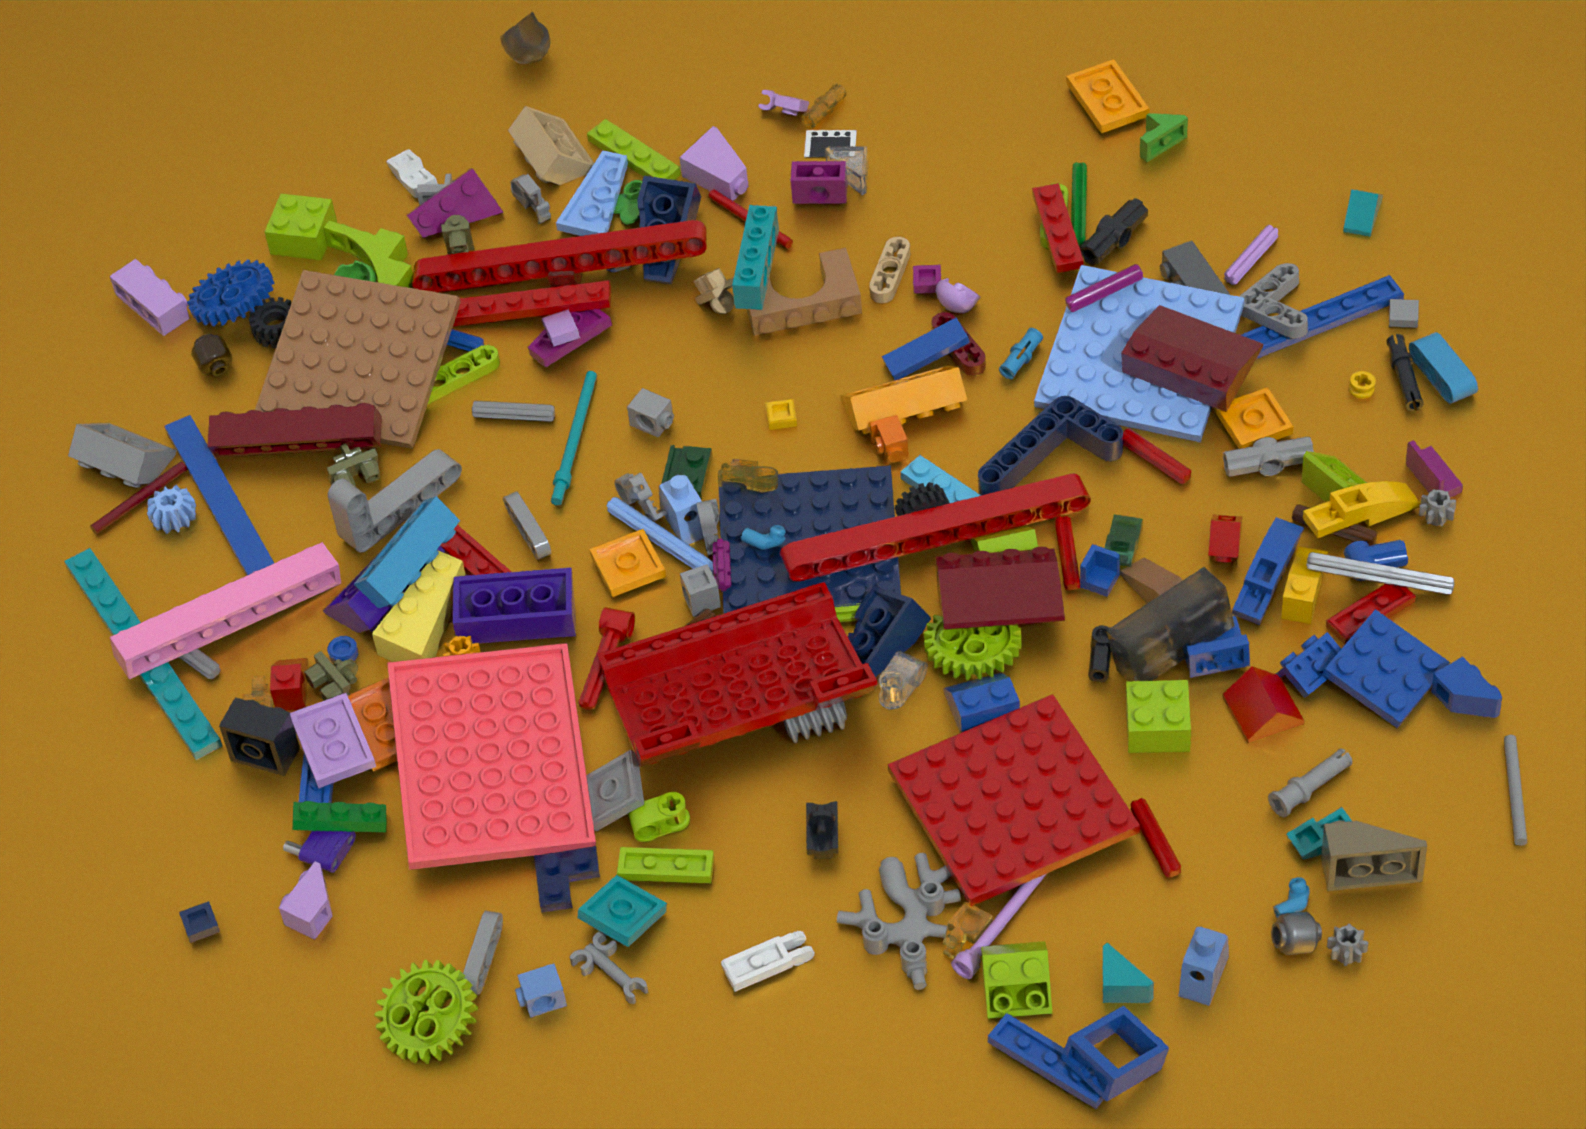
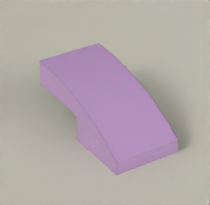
M569 310L541 318L553 347L580 338L577 326Z

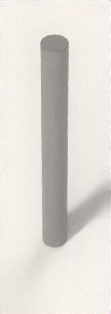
M1507 735L1504 737L1514 842L1520 846L1527 844L1517 740L1516 736Z

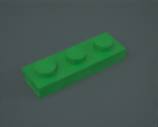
M293 802L292 830L386 832V804Z

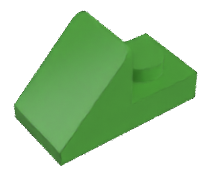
M1147 114L1146 133L1140 137V157L1144 161L1149 162L1187 138L1188 118L1185 115Z

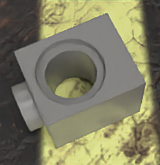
M644 388L639 391L627 406L630 426L656 437H659L665 429H668L674 420L671 400Z
M708 564L680 573L683 596L693 617L697 616L704 609L714 610L721 607L718 585Z

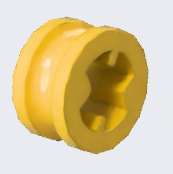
M1366 371L1353 373L1349 384L1350 394L1361 399L1370 397L1374 393L1375 377Z

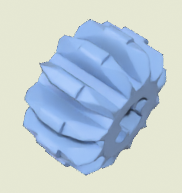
M175 485L172 489H168L164 486L162 492L154 491V498L148 499L147 515L149 520H151L157 530L163 529L166 534L172 529L179 533L182 526L189 528L190 521L196 519V503L186 488L180 490Z

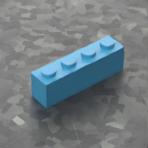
M437 496L424 500L356 580L354 585L377 608L396 605L404 596L402 592L407 585L413 584L421 576L419 570L423 565L429 564L436 558L439 553L437 551L438 547L442 543L448 542L455 535L456 531L454 528L460 520Z

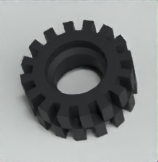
M274 297L269 298L270 302L267 303L265 300H262L263 305L255 306V312L249 313V323L253 337L259 345L262 343L263 347L268 348L269 344H271L272 348L277 347L291 306V300L287 299L284 302L283 297H278L277 301L274 300ZM274 320H284L277 325H267Z
M928 482L925 487L924 483L918 484L919 488L915 489L912 486L909 488L911 492L907 493L904 491L901 494L903 499H897L898 505H895L897 516L949 504L950 502L940 485H933V483Z

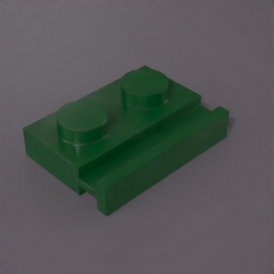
M671 445L662 483L671 480L676 475H686L700 499H702L712 460V448L692 446L675 448V445Z

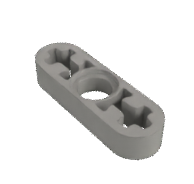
M516 491L504 496L505 508L534 557L539 560L550 555L551 548L548 540L520 494Z
M484 911L463 971L464 979L467 978L473 986L470 990L476 995H480L501 935L503 926L502 913Z

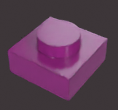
M941 265L913 266L914 294L936 293V286L941 280Z

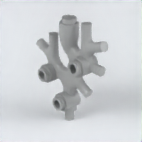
M918 853L914 857L921 886L917 889H912L908 886L904 866L898 858L888 857L880 863L879 874L886 894L893 902L905 910V916L901 921L886 923L880 920L875 911L871 891L868 889L859 892L861 911L854 913L839 910L837 915V923L854 925L862 929L864 949L870 954L879 955L888 949L889 944L898 945L900 947L902 970L907 974V977L912 978L913 986L916 990L926 987L924 975L927 973L926 948L922 943L923 939L928 936L947 938L948 926L931 923L927 920L926 915H939L944 910L945 904L961 901L959 889L944 891L941 885L942 882L952 876L946 865L938 870H931L925 853Z

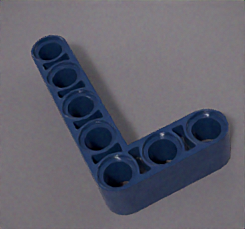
M1060 396L1051 402L979 469L978 494L982 496L1014 488L1066 438L1105 461H1115L1123 454V430L1119 425L1071 396Z

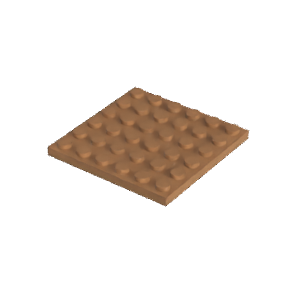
M303 270L255 410L272 412L277 408L301 410V408L306 406L319 409L329 408L331 405L351 407L359 403H369L375 405L382 416L381 443L413 449L460 306L459 296Z

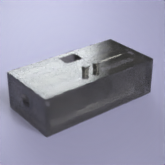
M1203 567L1106 630L1116 670L1127 681H1153L1187 658L1186 646L1195 645L1200 642H1211L1235 625L1226 586Z

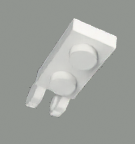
M797 930L782 937L777 936L723 959L721 966L734 992L792 968L793 965L799 966L815 956V952L811 946L793 950L805 943L807 938L803 931Z

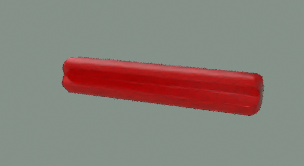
M1127 428L1123 432V445L1180 484H1185L1190 480L1191 469L1132 429Z
M1059 516L1055 520L1064 588L1067 591L1078 590L1080 588V577L1071 519L1068 516Z
M1143 798L1133 800L1130 803V810L1140 824V829L1165 876L1168 878L1178 876L1181 873V864L1147 801Z

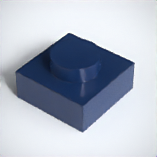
M209 901L179 912L190 943L220 932Z

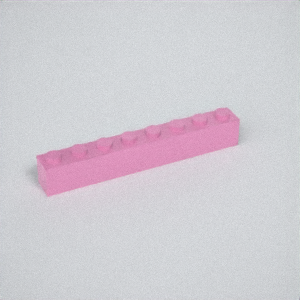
M323 542L306 548L304 551L282 559L277 563L255 571L248 576L230 582L221 588L203 594L192 601L176 606L165 613L147 619L136 626L111 636L113 656L128 679L134 678L194 649H198L341 584L339 564Z

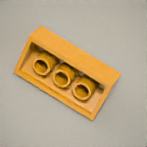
M943 366L840 395L853 429L862 430L863 434L870 433L869 422L897 415L900 423L903 424L906 423L905 417L916 415L917 419L933 415L934 409L943 407L944 411L961 407L959 402L967 400L959 367Z

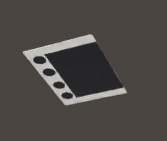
M806 130L804 157H855L857 130Z

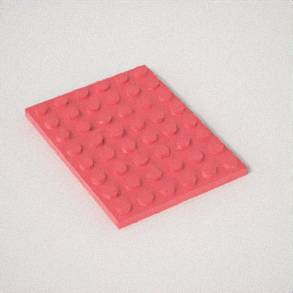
M567 643L387 663L409 870L596 848Z

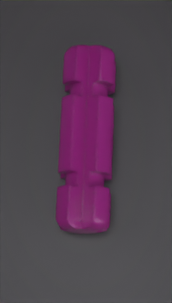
M720 538L712 544L713 575L718 589L724 592L727 588L731 587L730 543Z

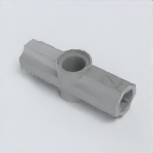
M1272 437L1261 438L1253 444V447L1223 452L1224 469L1229 477L1258 471L1264 476H1273L1280 473L1285 466L1302 464L1305 452H1314L1313 444L1310 437L1277 442Z

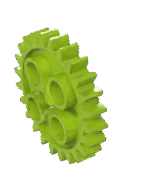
M934 615L933 623H927V631L924 632V648L928 661L934 662V668L942 667L943 674H947L952 670L954 678H957L961 673L965 674L966 680H969L972 674H976L979 680L982 679V673H987L993 677L994 669L1004 672V664L1012 666L1013 657L1018 658L1019 649H1022L1021 628L1018 627V624L944 629L942 617Z
M424 960L420 969L413 962L411 963L410 973L401 968V979L390 978V982L393 985L391 989L382 988L383 993L387 997L386 999L377 1000L376 1003L383 1010L376 1012L374 1016L382 1021L376 1025V1029L383 1033L380 1039L385 1044H388L387 1048L390 1051L396 1053L403 1060L408 1057L410 1061L416 1063L420 1057L423 1062L428 1064L431 1055L440 1061L443 1050L452 1055V1044L456 1043L462 1046L461 1034L471 1035L466 1025L476 1023V1019L470 1013L478 1010V1007L471 1002L477 998V995L470 990L473 986L467 978L464 979L465 975L459 969L456 971L450 963L444 967L441 961L436 960L432 966L428 960ZM426 987L425 991L421 995L417 996L418 991L421 988ZM452 999L449 1006L443 1008L444 1003L447 1000ZM410 1014L409 1019L401 1024L402 1019ZM436 1027L434 1033L427 1037L428 1031Z

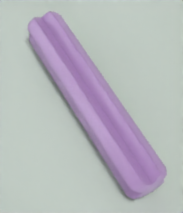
M1267 225L1224 272V280L1231 285L1237 284L1278 238V229Z

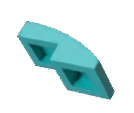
M1343 807L1318 822L1311 818L1286 834L1303 860L1322 854L1324 824L1335 821L1349 822L1352 820Z

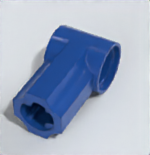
M1401 540L1370 546L1365 541H1356L1349 544L1343 552L1345 558L1392 567H1401L1408 564L1407 549L1404 541ZM1354 578L1357 581H1365L1363 579Z

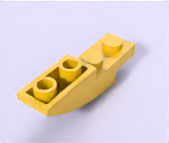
M1395 481L1370 482L1331 492L1330 501L1304 510L1303 519L1314 535L1320 538L1365 521L1368 526L1419 508L1421 503L1406 483Z

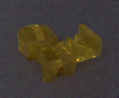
M732 459L730 465L724 463L718 471V486L722 487L724 481L745 483L747 490L769 492L778 488V471L772 467L758 466V461Z

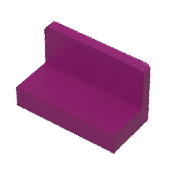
M1414 440L1408 442L1405 464L1428 493L1433 489L1448 491L1450 497L1462 493L1463 484L1432 446L1421 450Z

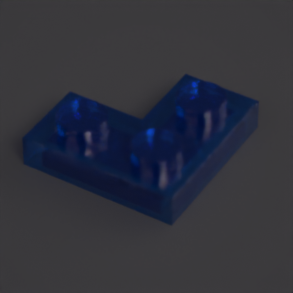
M596 846L534 855L541 913L573 908L570 882L600 877Z

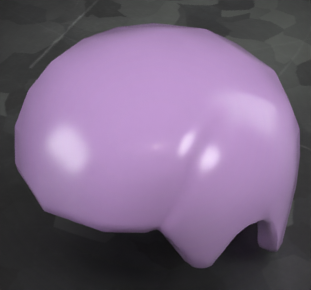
M949 278L940 280L936 286L937 298L947 310L953 313L964 314L969 312L981 298L977 293L961 283L952 285L948 282Z

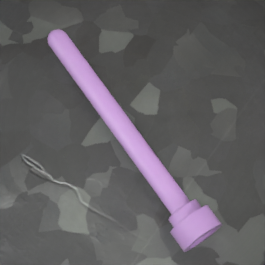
M1046 874L1022 884L971 949H966L957 954L951 962V966L958 975L966 979H971L980 968L981 947L990 946Z

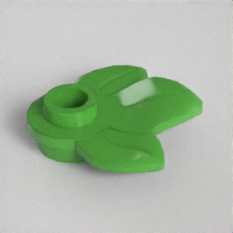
M641 180L629 182L624 187V193L619 194L614 214H620L621 221L625 225L634 223L640 218L637 200L642 184Z

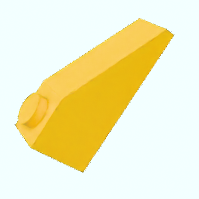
M1298 547L1283 595L1281 619L1307 624L1312 623L1324 572L1307 569L1306 562L1309 553L1315 552L1328 555V551Z

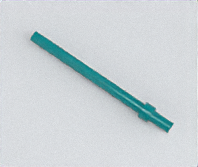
M594 371L586 373L560 469L556 471L553 479L554 490L551 503L554 505L562 504L565 490L570 486L572 479L570 472L597 378V374Z

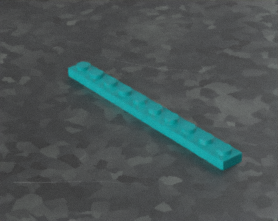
M91 548L64 561L68 571L112 636L141 623ZM168 662L139 675L195 760L223 746L221 739Z

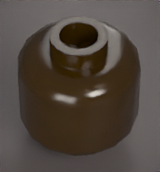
M205 334L194 342L191 355L202 374L219 376L228 370V366L232 362V354L222 337Z

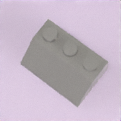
M111 423L76 424L68 456L78 460L77 464L82 467L98 468L104 476L111 478L120 477L124 479V484L140 487V484H149L155 480L175 457L177 450Z

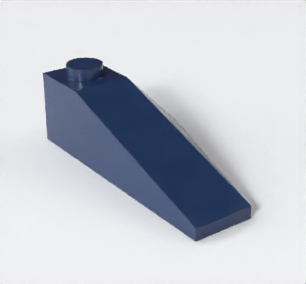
M644 176L637 200L640 228L696 220L701 201V194L696 183ZM681 259L643 264L645 281L671 285Z
M873 585L857 609L854 617L857 620L854 632L848 633L847 637L861 663H868L873 674L877 677L917 641L927 623L931 620V617L913 598Z

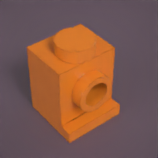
M897 415L869 422L872 445L875 444L878 454L883 453L887 464L909 458L908 439Z

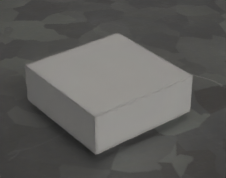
M1390 299L1389 326L1418 328L1419 300Z

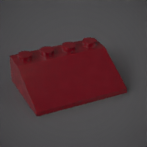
M1159 305L1133 332L1121 353L1122 372L1227 412L1261 352L1263 343Z
M1040 546L1032 550L1006 549L1003 552L989 553L987 551H976L973 554L959 555L957 553H947L943 556H936L937 590L944 629L1065 621L1055 548L1049 549Z

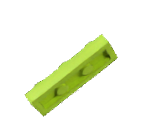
M620 847L617 875L627 881L711 883L714 851Z

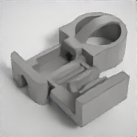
M528 174L511 180L513 196L525 208L531 206L537 213L538 224L551 218L548 201L542 198L539 186Z
M627 473L614 481L615 488L621 499L628 505L639 500L638 503L641 505L645 513L644 515L652 521L668 514L663 509L655 511L657 507H653L652 503L654 501L648 499L653 495L642 473H638L635 476Z
M716 499L696 503L708 556L713 555L712 544L719 539L716 526L718 521H720V514Z

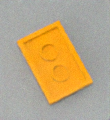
M1114 59L1066 76V84L1101 133L1146 118V115L1150 113V108Z

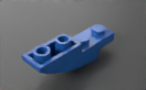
M1277 517L1275 518L1245 576L1243 587L1232 609L1233 615L1260 625L1280 579L1282 580L1304 527Z

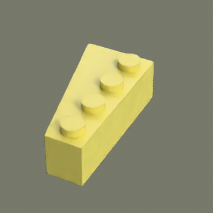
M438 551L439 553L436 558L421 571V576L408 587L402 599L393 606L373 631L372 636L377 655L392 662L436 656L439 649V641L442 634L447 631L448 621L453 612L454 577L466 576L462 560Z

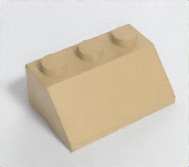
M525 106L508 129L514 138V144L522 150L525 160L535 169L536 176L545 183L552 182L562 185L588 174L594 165L591 157L562 118Z

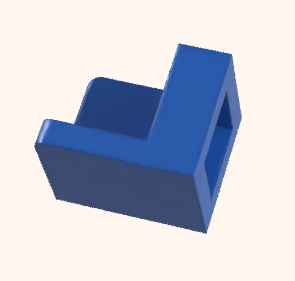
M1092 544L1080 565V588L1108 597L1120 576V555L1117 552Z

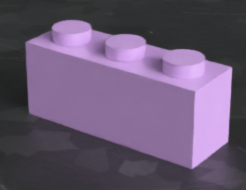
M137 259L110 276L115 295L163 336L190 319L186 298L181 293H175L165 279L160 280L148 265H142Z

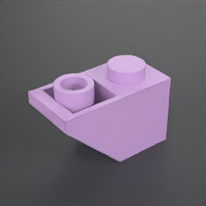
M316 861L308 870L301 874L297 885L290 893L283 897L279 907L284 925L314 940L333 917L320 863Z

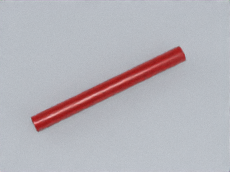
M715 189L709 192V199L746 222L748 210ZM779 231L777 243L789 249L793 244V239Z

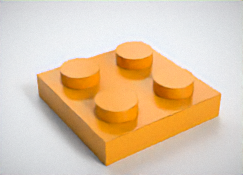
M1268 387L1235 398L1227 412L1216 408L1215 413L1238 449L1253 447V444L1261 438L1272 437L1278 440L1293 434V424Z
M644 529L589 549L590 556L612 597L666 577L665 568Z

